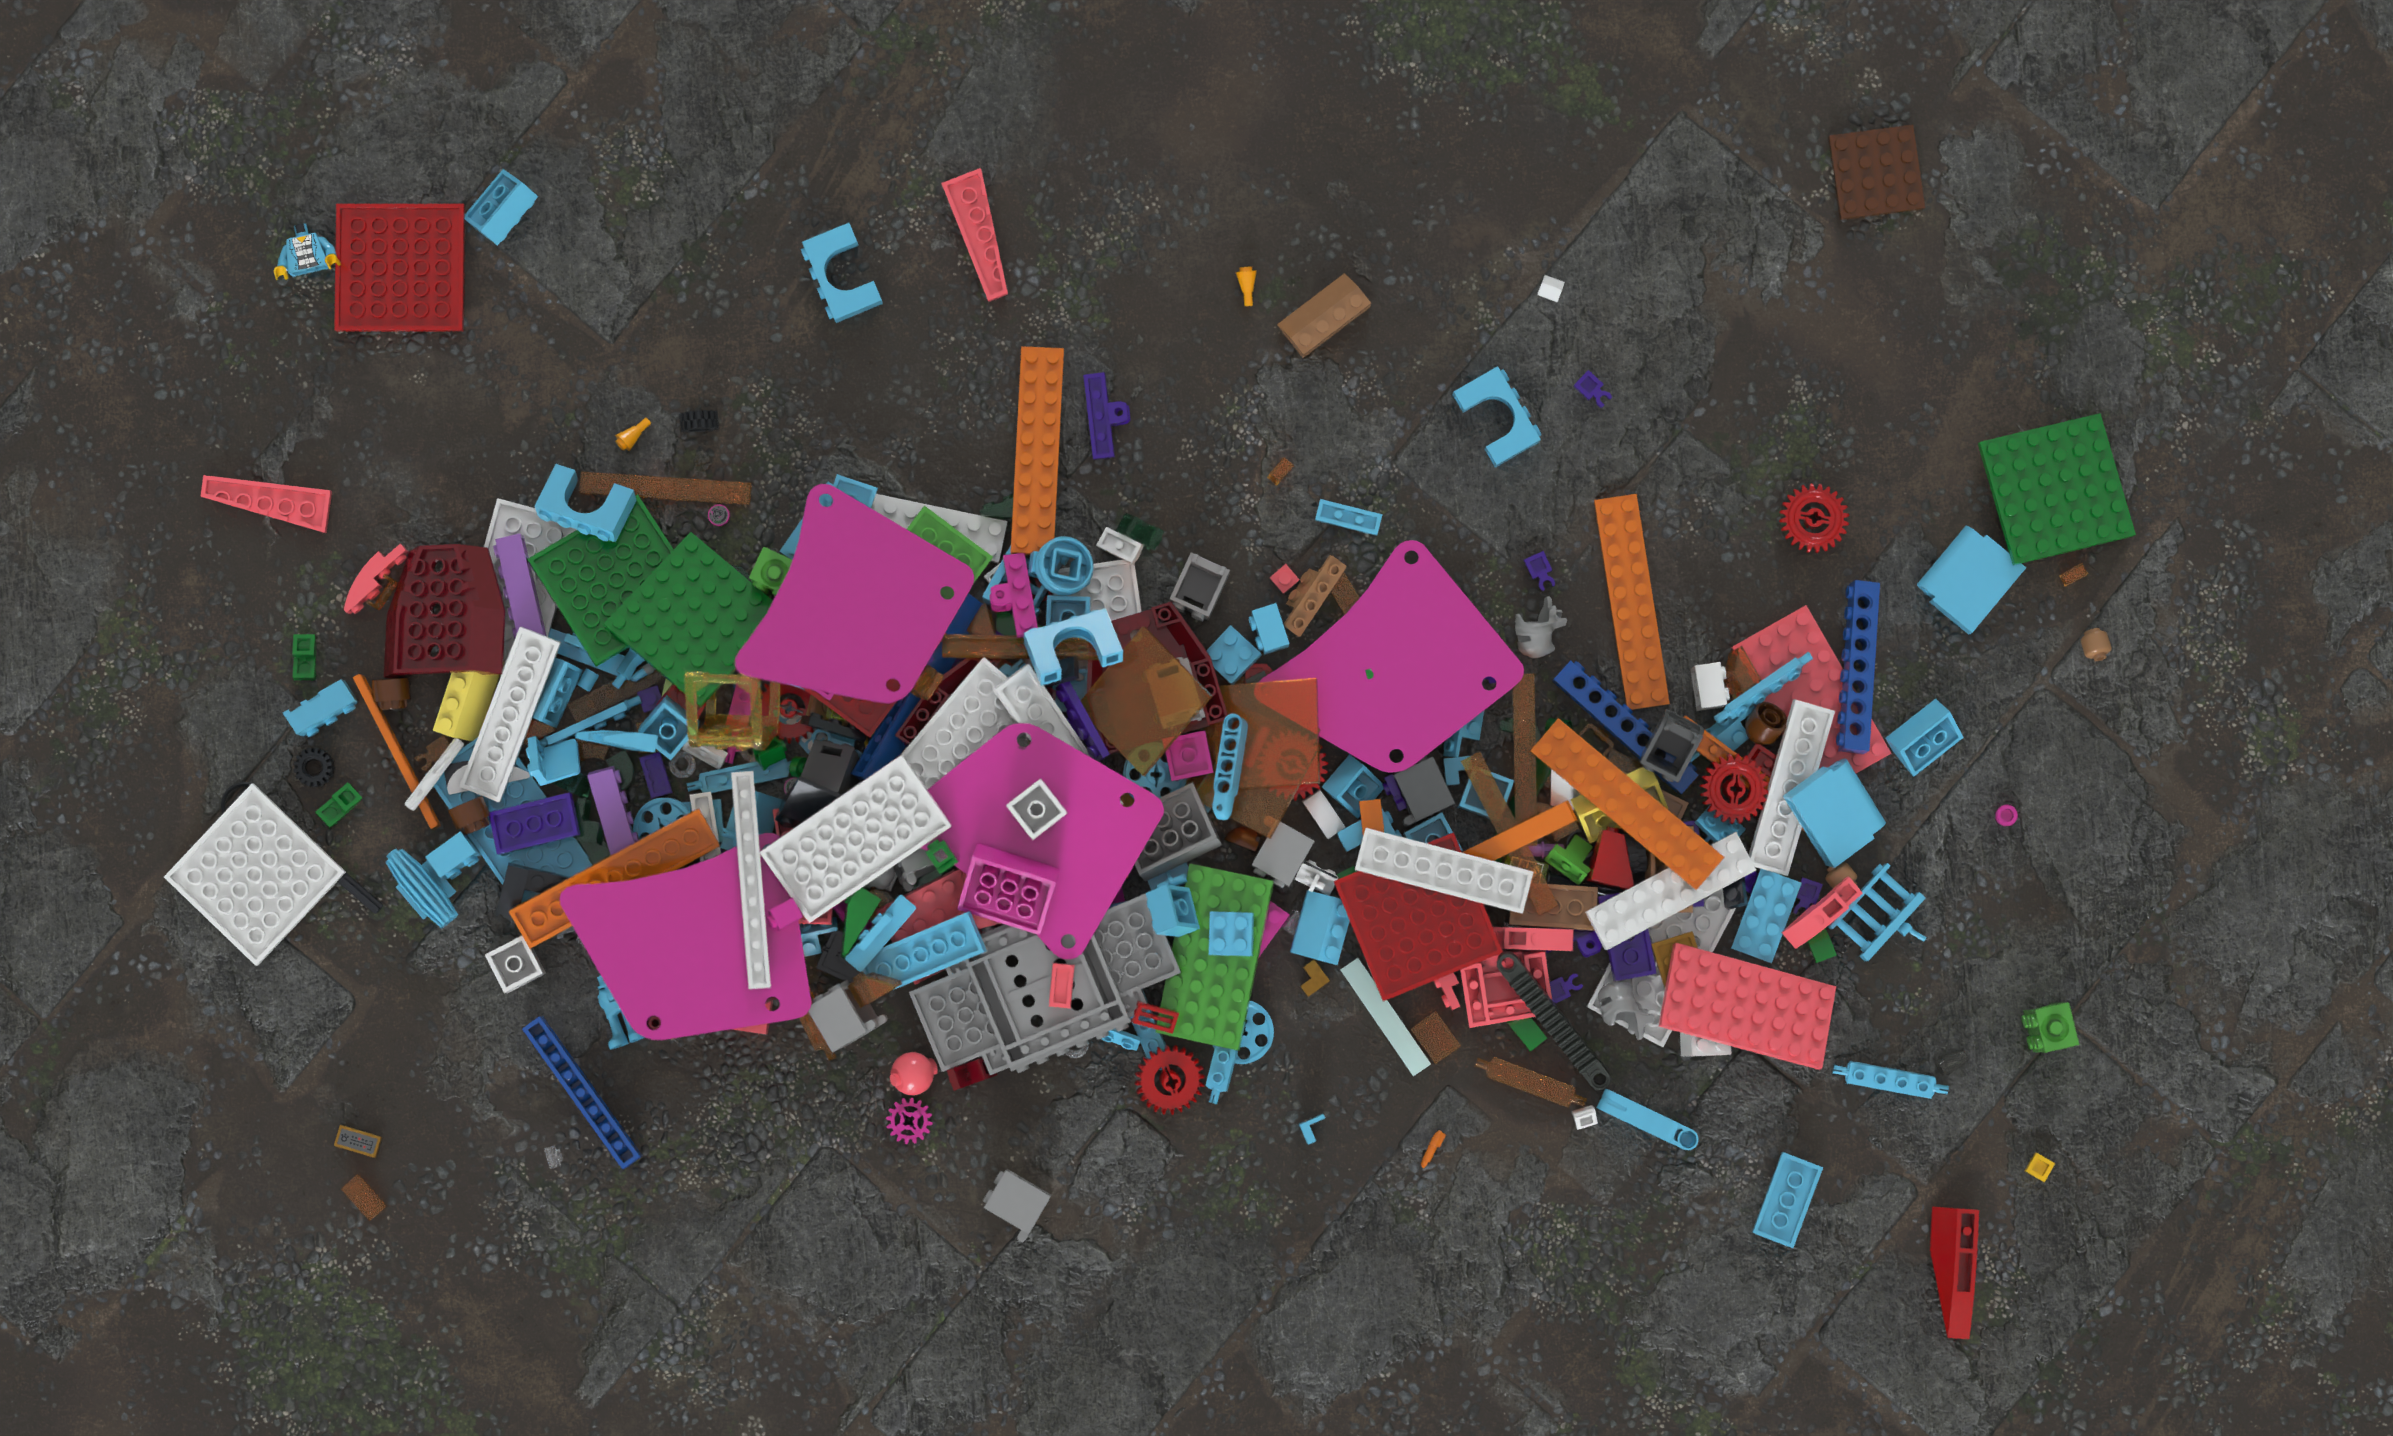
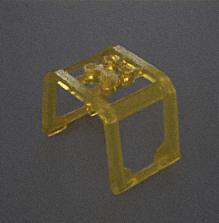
M687 671L685 673L687 734L690 747L715 746V749L736 747L737 750H748L749 748L765 750L776 736L779 725V682L770 681L769 716H762L761 679L748 677L741 673L738 675L709 674V672ZM709 683L738 684L739 687L750 693L751 716L716 714L715 692L706 701L705 722L698 731L696 692Z

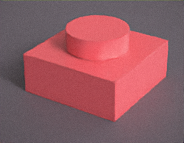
M1287 564L1270 577V580L1283 594L1300 581Z

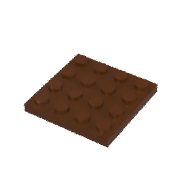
M1913 125L1829 135L1828 140L1840 220L1925 208Z

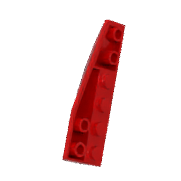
M1932 1207L1930 1254L1947 1338L1969 1339L1978 1247L1979 1210Z

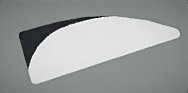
M469 761L450 764L444 771L448 794L469 791L459 787ZM514 766L508 782L527 779L530 777V774Z

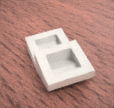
M1320 789L1302 801L1327 839L1345 828L1343 822Z

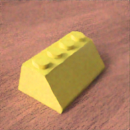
M477 672L451 673L433 731L453 738L468 741L475 740L479 736L501 674L482 675Z
M1642 767L1626 774L1668 809L1658 780L1653 772ZM1583 795L1570 799L1589 843L1597 841L1600 830H1606L1607 827L1621 828Z

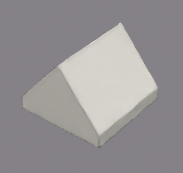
M1544 275L1537 295L1558 302L1565 282Z
M1592 1105L1571 1111L1577 1130L1598 1123L1596 1112Z

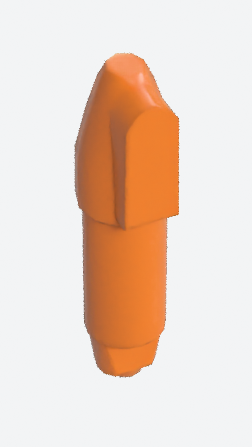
M1438 1130L1429 1142V1146L1422 1158V1168H1425L1430 1163L1436 1149L1441 1146L1446 1136L1442 1131Z

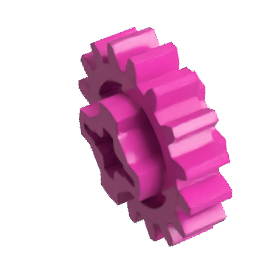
M911 1097L910 1102L902 1098L901 1105L895 1102L896 1109L889 1108L892 1116L886 1117L887 1120L891 1121V1124L886 1127L893 1129L890 1135L897 1134L898 1142L904 1138L905 1144L909 1143V1139H912L914 1144L917 1143V1137L924 1140L923 1133H930L927 1125H933V1122L928 1121V1118L933 1116L932 1113H926L929 1107H921L922 1100H919L917 1104L914 1103L913 1097ZM912 1106L917 1108L918 1110H916L915 1112H908L904 1107ZM899 1113L901 1116L900 1123L896 1126L895 1117ZM905 1115L915 1118L913 1120L914 1127L910 1124L907 1126L904 1124L906 1121ZM921 1116L924 1118L922 1129L918 1125ZM907 1129L911 1130L915 1135H905L901 1132Z

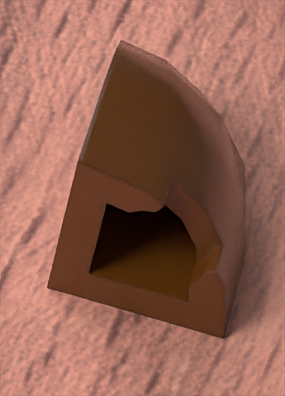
M1242 826L1229 831L1223 840L1255 852L1263 832Z

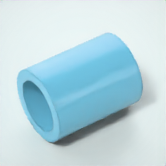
M586 668L577 685L590 692L599 675Z

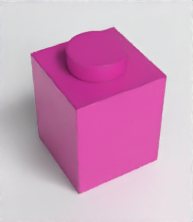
M791 898L769 910L770 915L767 918L773 928L777 927L779 931L801 919L803 915L794 899Z

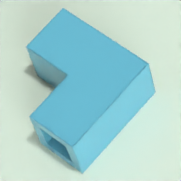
M1470 756L1443 759L1445 783L1447 786L1460 784L1458 771L1472 769Z

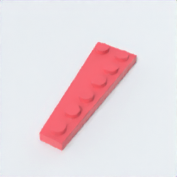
M979 168L943 182L942 186L987 300L990 302L1007 295L1008 291L982 170Z
M203 475L201 497L327 533L332 496L331 490Z

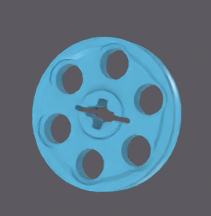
M1153 742L1137 747L1130 753L1123 768V777L1142 788H1148L1158 798H1161L1160 791L1163 787L1168 788L1171 793L1184 787L1187 780L1186 778L1171 781L1168 762H1163L1160 759V753L1165 750L1164 743ZM1142 750H1146L1150 755L1147 762L1141 761L1139 757ZM1133 768L1137 769L1140 774L1136 781L1132 780L1129 776L1130 770ZM1154 769L1156 773H1159V777L1156 779L1150 775L1151 772H1154Z
M673 798L653 799L643 805L638 811L633 824V832L638 833L640 840L644 833L651 834L679 819L680 816L690 813L691 810L684 803ZM666 802L671 804L672 807L668 815L662 811V807ZM647 811L653 814L651 823H646L644 820V815Z
M1253 1001L1249 1002L1245 1031L1248 1034L1247 1036L1243 1035L1240 1048L1247 1047L1250 1050V1056L1244 1060L1239 1058L1237 1052L1236 1064H1247L1260 1059L1269 1050L1273 1041L1274 1027L1271 1017L1262 1006ZM1262 1013L1265 1016V1022L1262 1025H1256L1253 1022L1254 1014ZM1259 1034H1264L1268 1040L1267 1044L1263 1047L1255 1043V1038Z

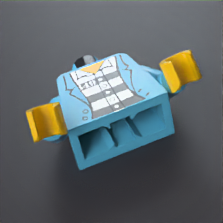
M298 224L294 226L296 237L287 239L286 245L282 248L277 267L274 269V275L276 280H278L280 275H284L285 280L289 278L288 273L294 277L328 268L331 270L333 263H337L338 266L341 263L337 258L335 247L325 237H319L317 233L309 234L307 224Z

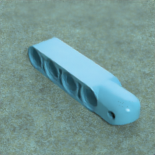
M1234 713L1227 715L1223 722L1214 779L1215 792L1212 808L1218 820H1227L1232 814L1234 798L1239 789L1248 731L1247 721ZM1239 720L1238 728L1233 730V723ZM1236 741V747L1229 751L1231 742ZM1232 762V769L1226 772V765ZM1229 783V790L1223 793V786Z
M1605 1088L1596 1107L1597 1109L1681 1149L1692 1150L1697 1146L1699 1139L1694 1130Z

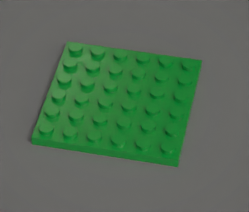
M2101 413L1978 443L2012 565L2136 535Z
M638 494L635 495L637 500L616 543L610 540L603 541L595 535H585L576 530L527 559L595 667L629 648L604 626V623L674 550Z
M690 532L609 617L604 626L699 707H702L736 670L735 659L738 652L761 623L773 600L760 589L755 588L747 578Z

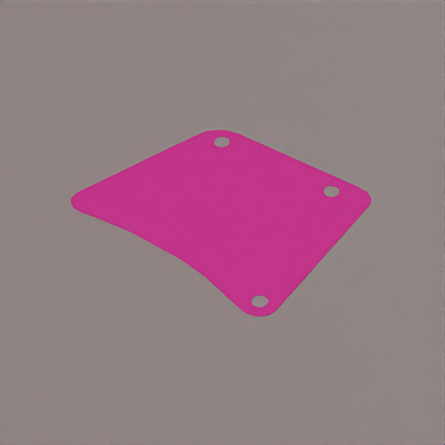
M828 484L817 485L810 490L807 496L799 542L790 569L767 614L738 652L735 659L736 669L748 677L874 702H896L906 697L917 682L974 583L973 571L968 565L836 487ZM822 494H828L832 497L833 504L829 507H824L820 504L819 497ZM948 586L953 589L954 596L952 599H944L941 596L940 590L942 587ZM888 679H897L900 683V689L896 692L888 690L886 687Z
M1409 540L1400 543L1394 549L1369 588L1339 621L1306 650L1277 670L1263 677L1256 684L1254 693L1256 698L1267 707L1383 772L1390 773L1404 771L1412 767L1515 687L1523 677L1524 667L1424 544ZM1415 551L1419 557L1418 561L1415 564H1408L1404 560L1406 552ZM1371 669L1374 674L1373 678L1368 679L1365 670ZM1490 676L1496 680V687L1488 691L1483 688L1482 681ZM1394 749H1400L1404 754L1403 760L1399 763H1394L1389 758L1390 752Z
M1026 723L1012 724L997 733L927 789L952 826L920 848L928 851L929 848L927 846L938 839L940 842L945 840L959 860L954 866L966 874L968 873L977 843L1059 868L1060 872L1041 934H1037V936L1059 958L1074 959L1083 953L1161 820L1164 814V807L1161 800L1148 790L1043 729ZM1028 733L1031 736V744L1027 747L1020 746L1017 743L1019 734ZM1039 779H1042L1068 813L1032 840L1006 805ZM1131 793L1134 796V804L1130 807L1121 805L1120 797L1122 794ZM942 848L934 853V855L942 859L948 857ZM1066 934L1073 935L1076 940L1075 945L1070 949L1064 948L1061 944V939Z
M774 833L758 835L760 851L766 844H772L780 836ZM737 846L714 858L684 869L630 881L577 884L569 886L561 892L560 904L625 1018L639 1035L652 1040H666L793 1020L803 1017L810 1010L812 1002L799 920L779 931L777 927L773 928L767 918L770 915L768 911L791 899V896L761 854L770 988L748 989ZM769 997H776L779 1000L780 1006L776 1011H769L766 1008L765 1002ZM650 1016L660 1018L661 1026L657 1030H651L647 1027L646 1021Z

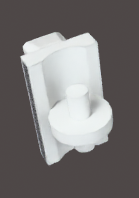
M1304 860L1295 880L1309 886V891L1311 892L1315 889L1330 896L1335 886L1333 881L1338 880V876L1330 869L1324 870L1317 867L1316 863L1311 860Z

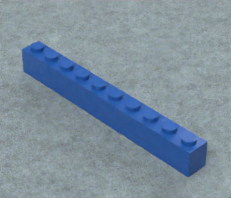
M969 593L946 630V636L932 654L934 660L930 665L926 664L912 690L906 697L895 703L880 723L851 772L860 781H864L899 757L903 749L907 747L895 736L930 685L951 670L954 661L961 654L965 642L972 635V630L982 618L986 606Z

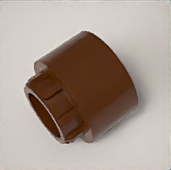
M409 677L372 680L373 700L378 702L380 710L407 707V699H411Z
M1769 702L1759 703L1745 720L1746 734L1756 744H1772L1786 729L1787 717L1776 705Z
M483 796L448 810L456 830L461 829L464 835L480 830L490 824L488 816L491 814Z

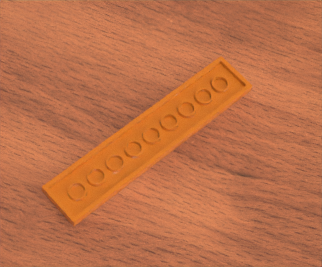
M1021 347L1011 554L1025 553V555H1030L1033 551L1038 552L1044 544L1055 538L1064 348Z
M1637 494L1594 500L1625 703L1631 710L1669 705Z
M1559 718L1531 749L1530 752L1696 891L1724 859L1722 854Z
M697 808L510 909L509 913L529 948H532L572 926L560 904V894L567 887L577 884L630 881L675 871L720 847V844L700 808Z

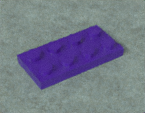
M565 793L490 812L491 815L489 816L498 855L580 835L572 793Z
M1620 893L1599 896V904ZM1648 928L1608 949L1613 981L1657 974Z

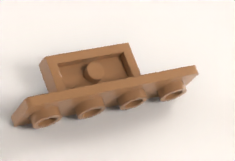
M1329 555L1318 572L1312 569L1305 572L1301 576L1297 588L1288 597L1289 600L1286 605L1293 610L1284 622V627L1300 637L1346 569V565L1334 556Z

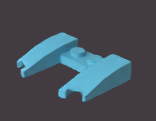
M599 730L577 732L575 738L630 751L655 752L658 735Z

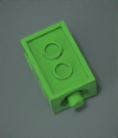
M763 546L749 576L753 582L752 585L765 594L771 591V594L776 596L790 569L792 559Z
M2069 1002L2053 1003L2040 1008L2023 1010L2024 1015L2021 1016L2024 1028L2028 1029L2027 1044L2029 1049H2033V1052L2046 1053L2079 1045Z

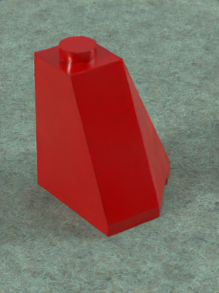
M1607 827L1606 830H1600L1589 864L1591 870L1585 877V881L1611 887H1621L1620 889L1624 890L1634 886L1625 836L1619 833V829Z

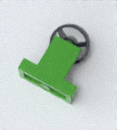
M1583 829L1575 830L1568 836L1566 849L1556 844L1544 859V861L1577 885L1583 881L1591 870L1583 861L1593 854L1596 841L1594 844H1591L1585 838L1580 837L1578 832H1584ZM1575 833V836L1569 843L1570 837Z

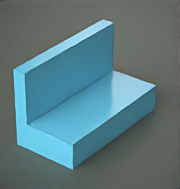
M1324 1114L1299 1123L1308 1145L1316 1142L1310 1125L1325 1119Z

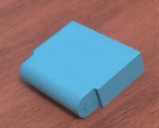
M1966 525L1917 583V586L1932 598L1929 602L1969 635L1973 633L2026 567L2023 564L2012 565L2010 554L1988 535L1982 537L1974 529Z
M1846 758L1838 760L1828 768L1821 767L1783 795L1825 865L1833 868L1874 839L1873 834L1886 824L1883 816Z

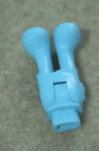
M598 976L597 979L600 985L598 987L599 1004L604 1009L612 1030V1038L608 1042L609 1049L612 1050L629 1044L618 1018L620 1012L627 1028L630 1043L645 1038L633 1030L602 976Z

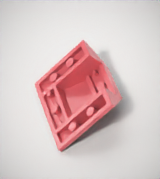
M1525 949L1510 951L1517 955L1552 999L1545 951ZM1500 954L1460 970L1469 1028L1536 1017L1499 971L1497 958ZM1504 958L1501 964L1505 968H1511L1514 965V961L1511 958Z

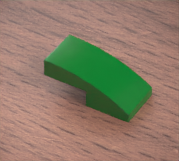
M294 634L292 651L294 657L293 679L316 680V635Z
M347 782L315 814L331 829L362 800V797Z
M1826 928L1806 942L1810 947L1815 963L1837 956Z
M1532 1018L1507 1022L1529 1051H1532L1547 1039Z

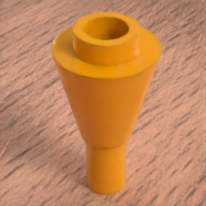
M1240 267V272H1236L1241 290L1244 293V306H1253L1252 292L1257 270L1252 271V267Z
M645 417L636 426L616 434V444L623 451L625 449L630 451L642 434L641 432L651 422Z

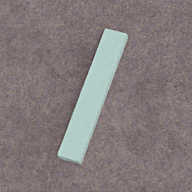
M1359 958L1343 967L1340 971L1411 1074L1415 1076L1431 1065L1387 1000L1382 1001L1374 980Z

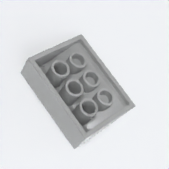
M1193 782L1159 798L1164 807V814L1135 862L1137 871L1144 881L1150 880L1222 846L1216 829Z

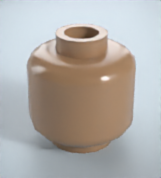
M2093 628L2084 632V636L2081 638V645L2085 657L2094 659V661L2106 659V655L2111 651L2107 632L2100 630V628Z
M1842 862L1835 868L1830 866L1827 868L1829 873L1825 879L1832 889L1847 876L1857 884V874L1847 862Z

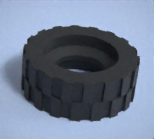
M1620 828L1619 833L1625 836L1631 873L1646 872L1647 856L1645 847Z

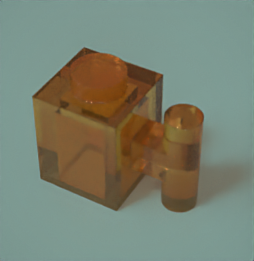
M926 664L910 692L917 698L928 700L944 676Z

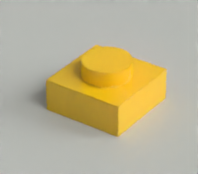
M2035 1152L2025 1172L2045 1182L2055 1163Z

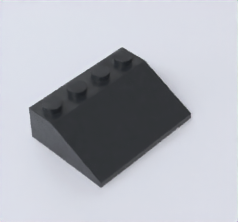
M799 777L784 796L775 820L784 827L795 828L842 795L803 777Z

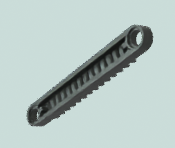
M1510 951L1501 953L1497 958V967L1510 986L1514 988L1521 1000L1525 1002L1526 1006L1536 1016L1537 1020L1541 1022L1542 1026L1552 1036L1553 1040L1557 1042L1558 1046L1561 1047L1568 1059L1572 1061L1573 1065L1588 1083L1597 1090L1607 1088L1611 1081L1610 1073L1517 955ZM1504 958H1511L1514 961V965L1511 968H1505L1501 963ZM1597 1073H1602L1606 1076L1603 1083H1596L1593 1078Z

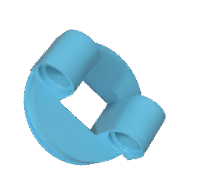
M1067 536L1056 537L1044 544L1038 552L1033 551L1030 554L1028 575L1038 578L1040 583L1054 594L1062 596L1072 595L1090 584L1094 569L1093 559L1087 547L1077 539ZM1056 554L1075 559L1070 564L1069 576L1054 573Z

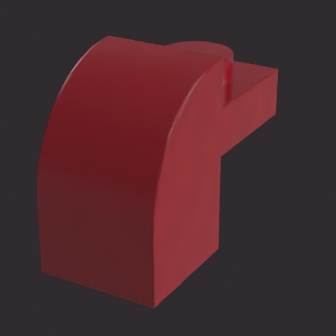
M983 1058L947 1070L949 1081L954 1091L997 1075V1073L989 1074Z

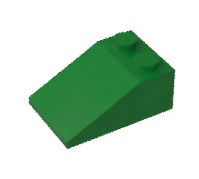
M860 888L845 900V903L848 905L845 908L841 957L845 959L881 901L880 898L864 888Z

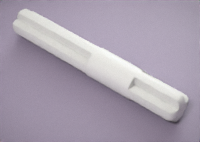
M453 739L405 802L407 808L414 811L433 788L440 776L463 748L464 743L461 740Z

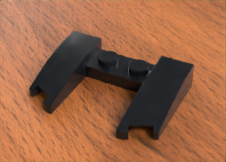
M508 862L495 915L498 917L502 914L510 921L508 926L515 928L516 924L509 910L521 904L524 890L542 893L568 879L569 876ZM573 926L558 933L557 939H563V934L575 932Z

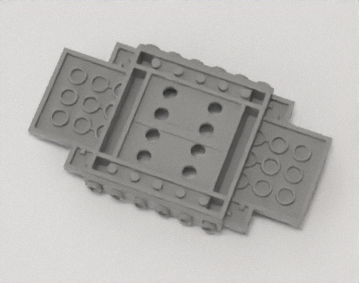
M1146 893L1109 908L1083 953L1074 959H1064L1066 964L1075 965L1073 980L1075 987L1072 991V1000L1074 998L1082 1000L1083 1007L1079 1011L1072 1008L1049 1007L1052 966L1059 957L1046 948V945L1037 934L1006 924L996 928L993 925L981 929L982 934L980 935L987 951L945 968L948 976L909 992L941 1071H946L982 1056L990 1075L1010 1068L1011 1071L1017 1070L1020 1073L1030 1068L1028 1064L1037 1062L1039 1065L1050 1060L1048 1056L1056 1053L1057 1056H1061L1069 1052V1047L1076 1045L1077 1048L1089 1044L1088 1040L1093 1037L1099 1040L1108 1036V1031L1116 1028L1118 1032L1128 1028V1023L1131 1022V1017L1134 1016V1010L1137 1008V1001L1147 1003L1142 989L1181 973L1166 935L1156 934L1152 927L1153 920L1151 912L1147 907ZM1066 934L1061 939L1062 946L1067 949L1072 948L1076 943L1074 936L1071 934ZM1015 955L1018 958L1017 966L1009 967L1006 964L1007 956ZM1017 975L1026 977L1027 983L1024 987H1017L1015 985L1014 979ZM1025 995H1032L1034 997L1035 1004L1032 1007L1024 1006L1022 1000ZM1040 1015L1043 1018L1042 1026L1034 1027L1031 1024L1032 1016Z

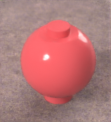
M917 1052L902 1054L892 1065L891 1084L906 1095L921 1094L930 1087L934 1075L937 1074V1064L934 1059H928Z

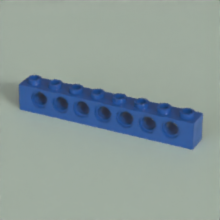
M1855 580L1846 588L1845 595L1848 598V606L1844 611V618L1847 619V624L1843 631L1845 648L1841 656L1842 661H1844V669H1842L1840 674V681L1843 682V686L1839 693L1841 711L1838 713L1837 722L1840 724V733L1836 737V745H1839L1838 752L1865 754L1870 751L1880 583ZM1858 599L1864 602V609L1858 606ZM1857 620L1863 623V630L1857 627ZM1855 641L1861 643V651L1855 647ZM1854 662L1860 665V672L1854 669ZM1853 683L1859 686V693L1853 690ZM1851 704H1854V705L1857 706V708H1858V713H1857V714H1855V713L1852 712V710H1851ZM1850 725H1853L1856 728V735H1853L1850 732Z
M1570 660L1552 682L1641 760L1645 746H1640L1637 743V737L1645 735L1649 741L1652 735L1648 730L1649 725L1641 718L1637 720L1631 715L1633 711L1625 704L1621 706L1616 701L1617 697L1610 690L1604 691L1600 687L1601 682L1593 675L1589 677L1585 674V668L1579 662L1575 661L1573 663ZM1575 678H1581L1584 681L1582 689L1574 687L1573 680ZM1591 692L1599 694V703H1592L1589 700ZM1611 706L1615 708V717L1610 718L1606 716V707ZM1622 721H1629L1632 724L1630 732L1622 730ZM1663 751V759L1673 763L1676 757ZM1690 762L1679 783L1667 781L1662 777L1661 773L1654 771L1678 795H1681L1698 776L1696 773L1697 768Z
M539 1016L522 1028L620 1167L626 1169L643 1156L545 1018Z

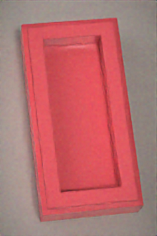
M1053 963L1049 1007L1071 1008L1075 965Z

